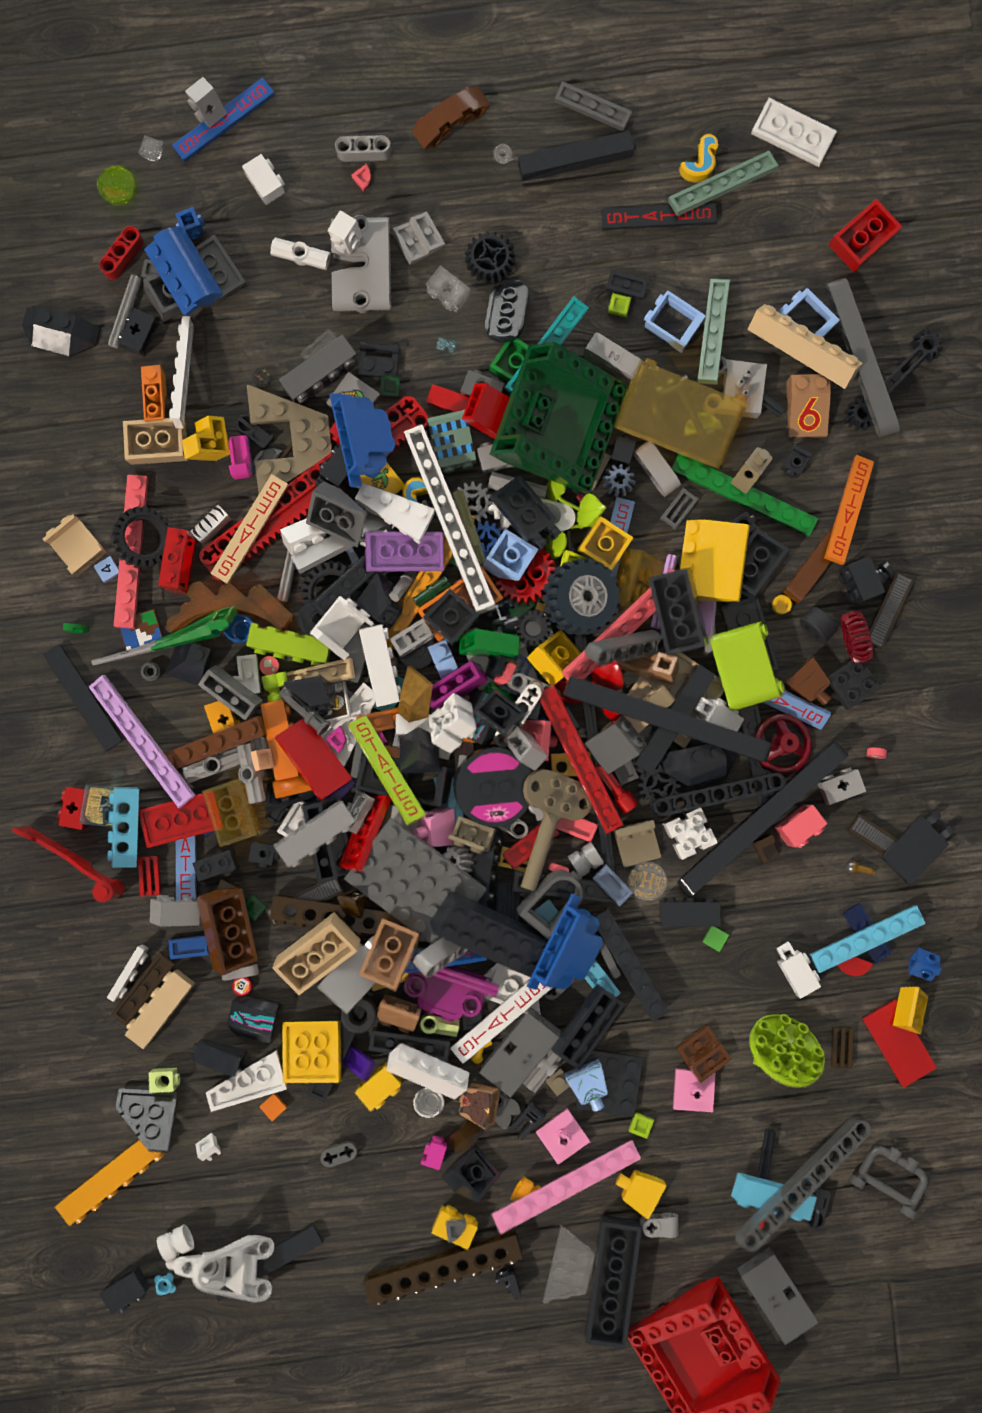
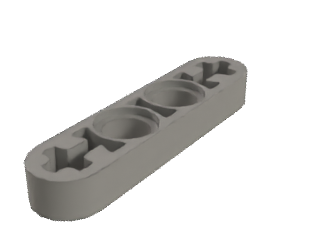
M538 682L530 683L515 703L519 707L521 702H525L529 707V710L519 722L518 727L520 728L543 696V686ZM535 687L537 689V694H535L530 700L528 697L532 693L531 689ZM496 732L494 736L495 743L500 747H507L508 745L505 741L501 740V734Z

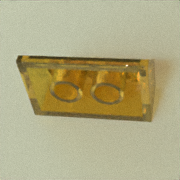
M626 549L622 555L616 576L618 580L616 586L620 587L621 593H618V598H621V604L617 605V608L626 611L650 588L648 578L662 574L665 562L642 550Z
M240 779L202 791L220 847L262 834L254 806L248 802L245 783Z

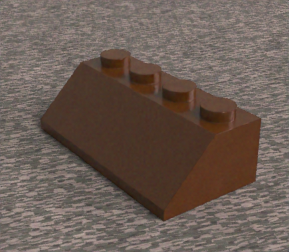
M241 888L214 890L196 897L213 970L221 975H226L258 961L243 890Z

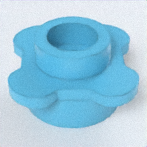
M172 1273L155 1277L154 1282L156 1283L158 1295H165L169 1292L173 1293L176 1290Z

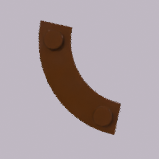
M466 87L461 92L441 102L425 116L420 117L416 121V126L411 131L423 149L436 148L453 131L451 129L453 126L460 122L464 125L472 120L480 119L490 107V103L479 87Z

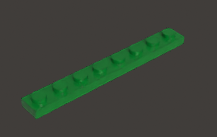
M680 452L671 468L675 474L807 537L811 535L818 518L753 487L745 494L730 483L733 480L732 477Z

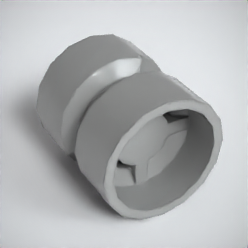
M591 842L583 846L581 852L575 851L567 856L581 878L590 873V868L596 869L604 864Z

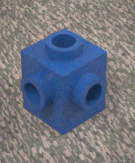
M193 207L175 214L179 222L176 223V227L184 228L190 239H197L201 234L205 233L202 228L205 225L201 214H196Z
M918 947L909 958L908 973L931 982L941 972L942 965H940L939 955Z

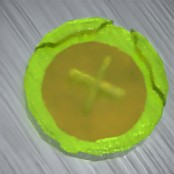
M110 166L105 168L101 176L98 177L97 189L106 202L113 205H121L128 202L134 196L136 182L129 170L122 166Z

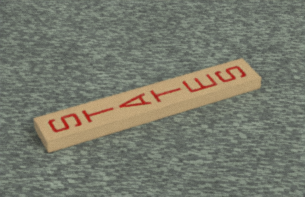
M271 474L213 568L212 575L227 584L230 583L289 485Z

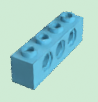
M113 787V792L109 794V804H113V811H109V823H112V831H108V843H112L111 851H108L107 861L111 862L112 868L137 867L139 789L137 787ZM121 803H128L129 809L121 813L118 811V806ZM122 822L128 823V829L125 832H120L117 829L118 825ZM120 842L128 844L125 851L117 850V845Z

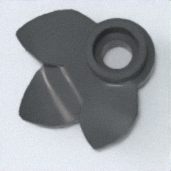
M500 1091L499 1097L502 1101L498 1103L495 1122L501 1128L507 1129L511 1121V1115L520 1114V1108L515 1100L507 1098V1095Z

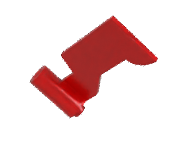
M31 826L13 828L12 831L16 834L37 842L67 860L86 876L97 881L93 888V897L97 901L106 902L123 895L125 885L121 880L110 879L92 868L91 862Z

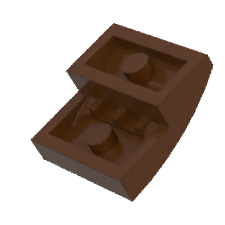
M708 1025L703 1026L675 1047L700 1083L732 1060Z

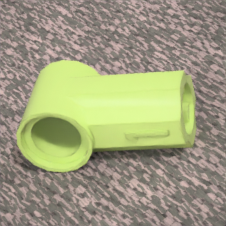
M427 1013L421 1017L420 1025L423 1032L457 1037L460 1019L450 1022L444 1020L443 1016L429 1015ZM426 1019H433L435 1023L432 1027H426L424 1021Z

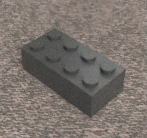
M342 334L279 379V382L294 403L298 402L301 404L309 398L308 394L312 391L315 393L320 391L326 381L330 380L332 382L338 378L340 371L344 368L346 371L355 365L356 353Z

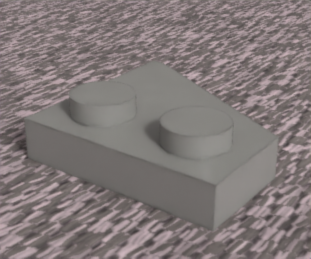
M353 786L351 792L354 793L352 803H348L347 810L355 820L352 824L353 827L349 831L357 834L363 825L367 813L372 809L375 799L363 791L355 789Z

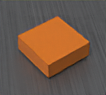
M273 1093L259 1107L273 1121L288 1106L276 1093Z

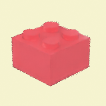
M804 804L774 826V829L787 846L795 848L798 846L801 848L809 842L808 838L813 834L817 836L823 832V827L827 823L814 805Z

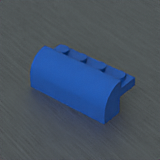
M170 227L153 236L155 240L144 250L184 316H189L200 305L210 306L223 295L184 228Z

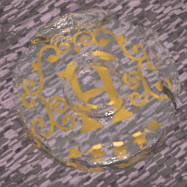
M643 862L631 869L628 876V885L636 897L651 901L664 893L667 887V877L659 865L653 862Z

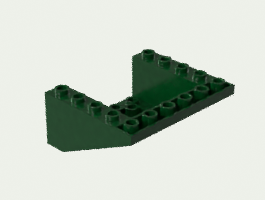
M555 341L528 346L489 455L514 467L582 493L590 494L628 385Z

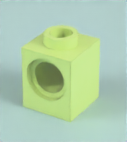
M157 1068L149 1072V1093L173 1092L180 1085V1074L177 1073V1068ZM167 1076L169 1084H164L161 1077Z

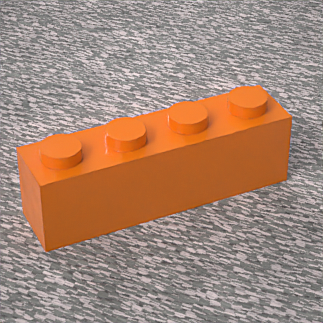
M285 700L260 704L268 746L271 748L275 766L273 768L275 780L300 776L299 771L275 740L276 735L294 725L293 722L290 723L289 715L292 714L290 705L286 704Z

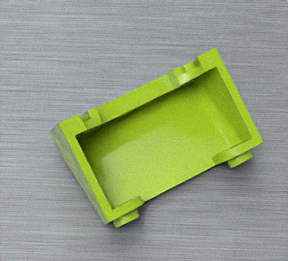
M762 621L710 636L711 647L727 702L732 711L784 696V684L775 678L764 642L766 636H768V629Z

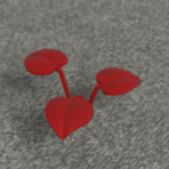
M617 661L598 666L592 671L593 681L591 683H597L600 686L615 691L622 688L623 675ZM567 680L559 681L555 685V688L560 691L563 701L569 704H579L582 702L563 695ZM603 709L604 714L613 721L622 716L621 714Z

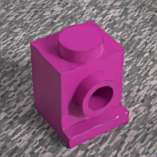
M433 1136L431 1143L426 1144L421 1165L440 1170L447 1147V1142L442 1137Z

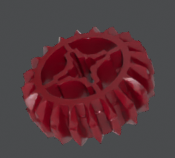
M851 611L843 614L840 621L841 633L851 661L856 664L871 660L873 657V646L865 617L860 611Z

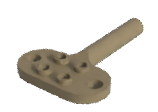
M543 769L530 773L523 787L524 797L528 804L540 809L543 813L540 828L521 887L536 891L558 820L561 818L575 821L583 819L592 807L581 782ZM536 781L537 788L535 791H532L531 784ZM583 799L585 802L584 807L580 809L579 801Z

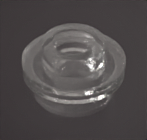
M506 144L498 145L493 152L495 161L500 164L508 163L512 158L511 148ZM500 153H505L506 156L501 157Z

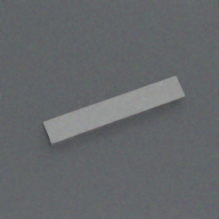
M373 514L367 517L360 543L365 541V532H383L394 525H389L379 515ZM330 536L291 556V559L301 574L350 549L353 545Z

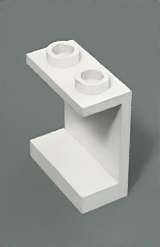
M339 596L310 633L345 660L349 656L343 650L346 644L364 622L371 627L374 623L368 619L370 615L363 609H360V611L356 609L357 604L350 598L345 600Z

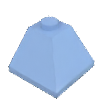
M505 529L482 567L498 578L519 581L538 548L528 542L526 543L523 539Z

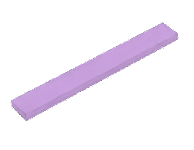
M102 675L89 686V689L177 807L182 808L196 795L107 676Z

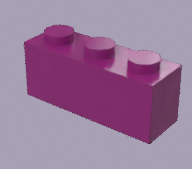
M471 660L435 683L432 687L431 707L441 709L444 706V702L453 693L463 697L489 681L481 665Z

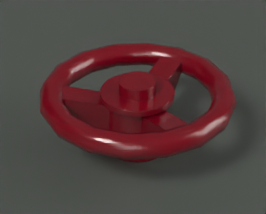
M777 713L767 717L759 724L754 737L761 739L765 729L772 723L776 724L777 734L772 738V748L767 763L760 761L761 764L774 773L788 775L799 771L807 763L811 754L812 739L808 728L800 719L790 714ZM784 721L796 725L802 732L804 747L799 743L798 737L790 732ZM790 752L801 756L795 764L787 767L776 766L769 762L778 755L783 756Z

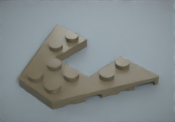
M247 385L251 425L290 421L294 457L255 461L258 494H260L271 474L286 483H290L332 452L328 415Z

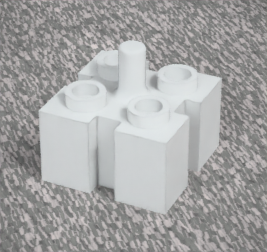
M453 693L444 702V706L441 709L438 708L428 718L430 728L433 729L431 732L433 744L451 753L462 744L463 737L473 738L475 736L476 724L473 718L472 703Z
M701 808L683 813L685 818L682 820L680 817H675L663 823L670 838L675 837L676 843L673 844V847L679 859L683 860L695 854L694 848L700 847V849L704 850L717 844L710 828L705 829L703 823L708 821Z

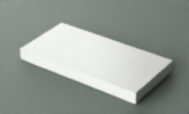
M769 98L751 134L819 167L837 131Z

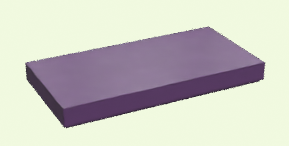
M365 532L366 572L444 571L443 532H425L420 544L416 543L409 535H404L401 532Z

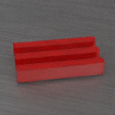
M159 856L138 857L140 896L161 895ZM150 860L154 862L155 891H152ZM144 861H146L147 892L145 888Z

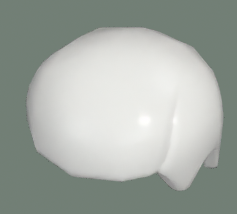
M425 1087L416 1093L413 1104L415 1111L420 1116L432 1118L441 1113L445 1101L443 1094Z

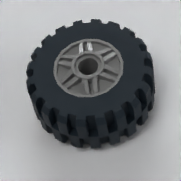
M578 559L562 564V566L553 570L554 574L548 576L547 581L549 584H545L543 591H546V595L542 596L543 602H546L547 606L544 607L545 613L551 615L549 620L551 623L556 622V627L559 630H565V633L575 635L592 634L602 631L606 628V625L614 621L612 616L618 614L619 609L617 605L621 604V598H618V593H621L620 587L616 586V582H618L616 576L612 577L610 575L612 571L608 567L603 568V563L599 561L594 562L593 559Z

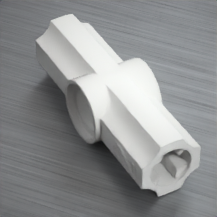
M274 238L272 241L270 252L273 256L295 261L298 265H310L327 270L331 256L330 252L306 246L303 242L294 243L279 238ZM299 251L305 252L303 256H296Z

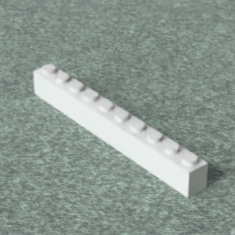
M423 425L404 431L476 613L480 615L495 609L494 600Z

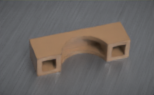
M659 652L656 655L618 663L621 670L670 684L674 683L679 670L677 657Z

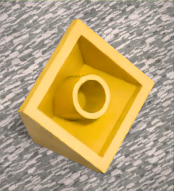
M900 987L893 1026L917 1034L922 1032L928 995L919 987Z

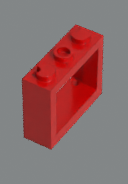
M168 527L158 586L169 592L187 595L197 538L188 530Z

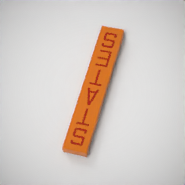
M858 455L854 457L824 556L825 559L840 565L845 563L874 461Z

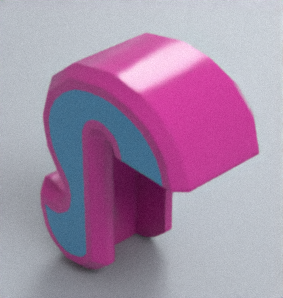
M248 436L230 437L228 443L232 465H229L232 478L235 480L251 478L253 476V463Z

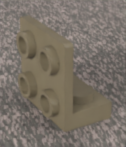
M653 820L614 830L624 867L661 857L654 832L655 824Z

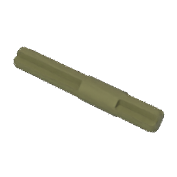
M463 490L455 491L453 497L462 524L479 565L484 564L486 558Z

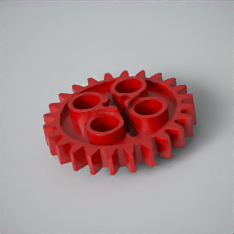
M544 548L536 552L525 570L534 582V587L530 585L524 575L521 576L519 581L494 576V579L498 581L495 585L497 588H500L498 591L501 595L504 594L506 600L510 598L513 600V603L517 600L519 605L524 600L529 605L531 599L535 603H537L536 597L539 596L542 599V593H546V591H543L544 585L549 584L547 578L550 574H553L555 569L553 567L555 563L551 560V555L546 554L547 552ZM537 573H542L540 578H534ZM522 584H526L523 590H519Z

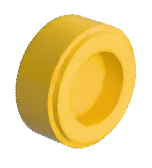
M779 595L772 601V609L777 614H786L792 608V601L786 595Z

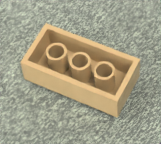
M333 913L276 957L272 968L300 995L358 951L360 939Z

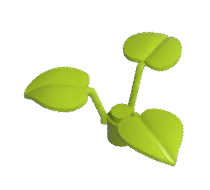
M551 480L547 482L546 487L548 488L545 496L547 500L554 502L559 500L578 511L575 516L578 524L573 525L568 530L592 527L597 518L606 509L593 494L585 495L581 500L580 507L561 497L566 490V486ZM561 531V534L553 541L548 535L546 538V552L551 555V560L554 562L562 555L567 544V537L564 531Z

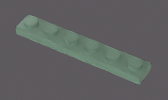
M767 151L670 196L668 202L675 214L679 216L776 171L778 164L770 151Z
M710 279L698 373V383L701 384L718 383L730 280Z

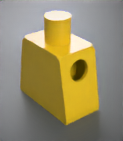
M637 1170L633 1171L630 1178L620 1173L615 1182L616 1185L624 1189L621 1194L623 1200L648 1220L666 1188L664 1180Z

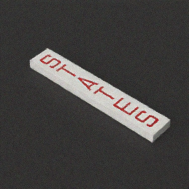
M528 982L525 983L451 1046L450 1049L462 1063H465L551 988L545 987L540 983L537 990L526 987Z

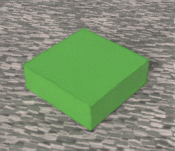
M710 926L702 942L720 952L729 935L714 926Z

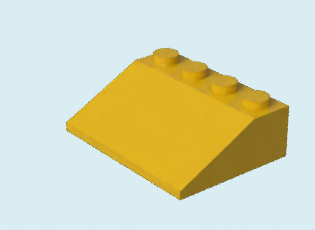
M687 520L680 569L691 567L699 601H740L750 525L711 520Z

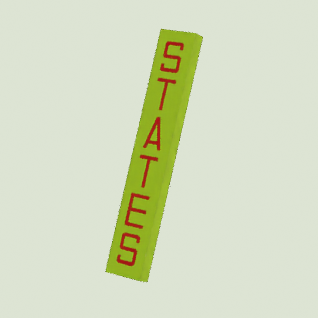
M365 715L349 723L348 727L407 826L425 816L424 811L367 716Z

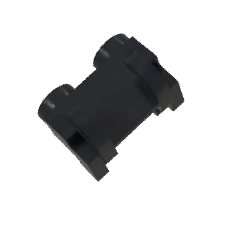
M512 599L499 602L495 605V609L487 611L490 618L493 617L492 612L494 611L499 616V619L491 623L494 631L498 630L496 625L501 624L503 633L511 635L517 633L515 626L520 624L518 616L511 617L509 607L510 609L515 608Z

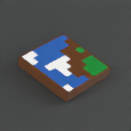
M155 609L136 614L135 629L119 628L126 650L164 637Z

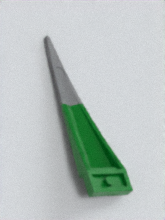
M236 606L216 610L189 626L155 641L92 660V665L219 637L220 631L229 628V625L237 615Z

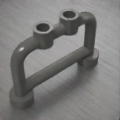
M882 1146L872 1148L857 1174H851L848 1181L861 1189L864 1188L866 1182L901 1202L903 1205L900 1212L914 1220L917 1215L915 1208L928 1185L926 1173L918 1167L919 1162L911 1157H908L907 1160L901 1157L902 1152L894 1147H891L890 1150ZM877 1155H884L920 1178L919 1185L911 1199L867 1174Z

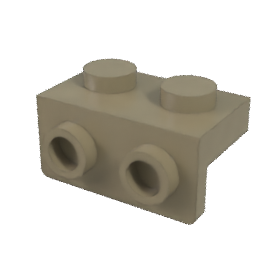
M458 816L453 834H449L448 838L453 840L452 844L460 847L468 845L471 846V851L482 854V851L489 852L496 829Z

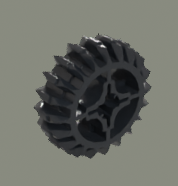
M486 231V236L479 233V239L473 237L472 243L467 244L468 250H465L467 257L464 258L465 263H467L466 269L471 270L470 275L472 277L477 275V281L484 278L485 284L487 280H491V284H494L495 279L501 282L502 276L507 278L508 272L513 271L512 266L515 265L513 258L516 257V253L513 252L514 246L509 245V239L503 240V234L497 237V232L495 231L493 235H489V232ZM480 248H483V254L475 260V254ZM487 253L491 258H493V262L492 260H490L489 257H487ZM505 256L506 259L504 263L498 268L497 261L501 260V257ZM483 267H488L491 270L483 269Z

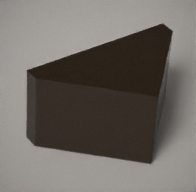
M466 1119L444 1139L458 1154L471 1147L486 1129Z

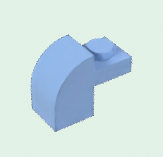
M446 640L428 647L441 679L458 669Z

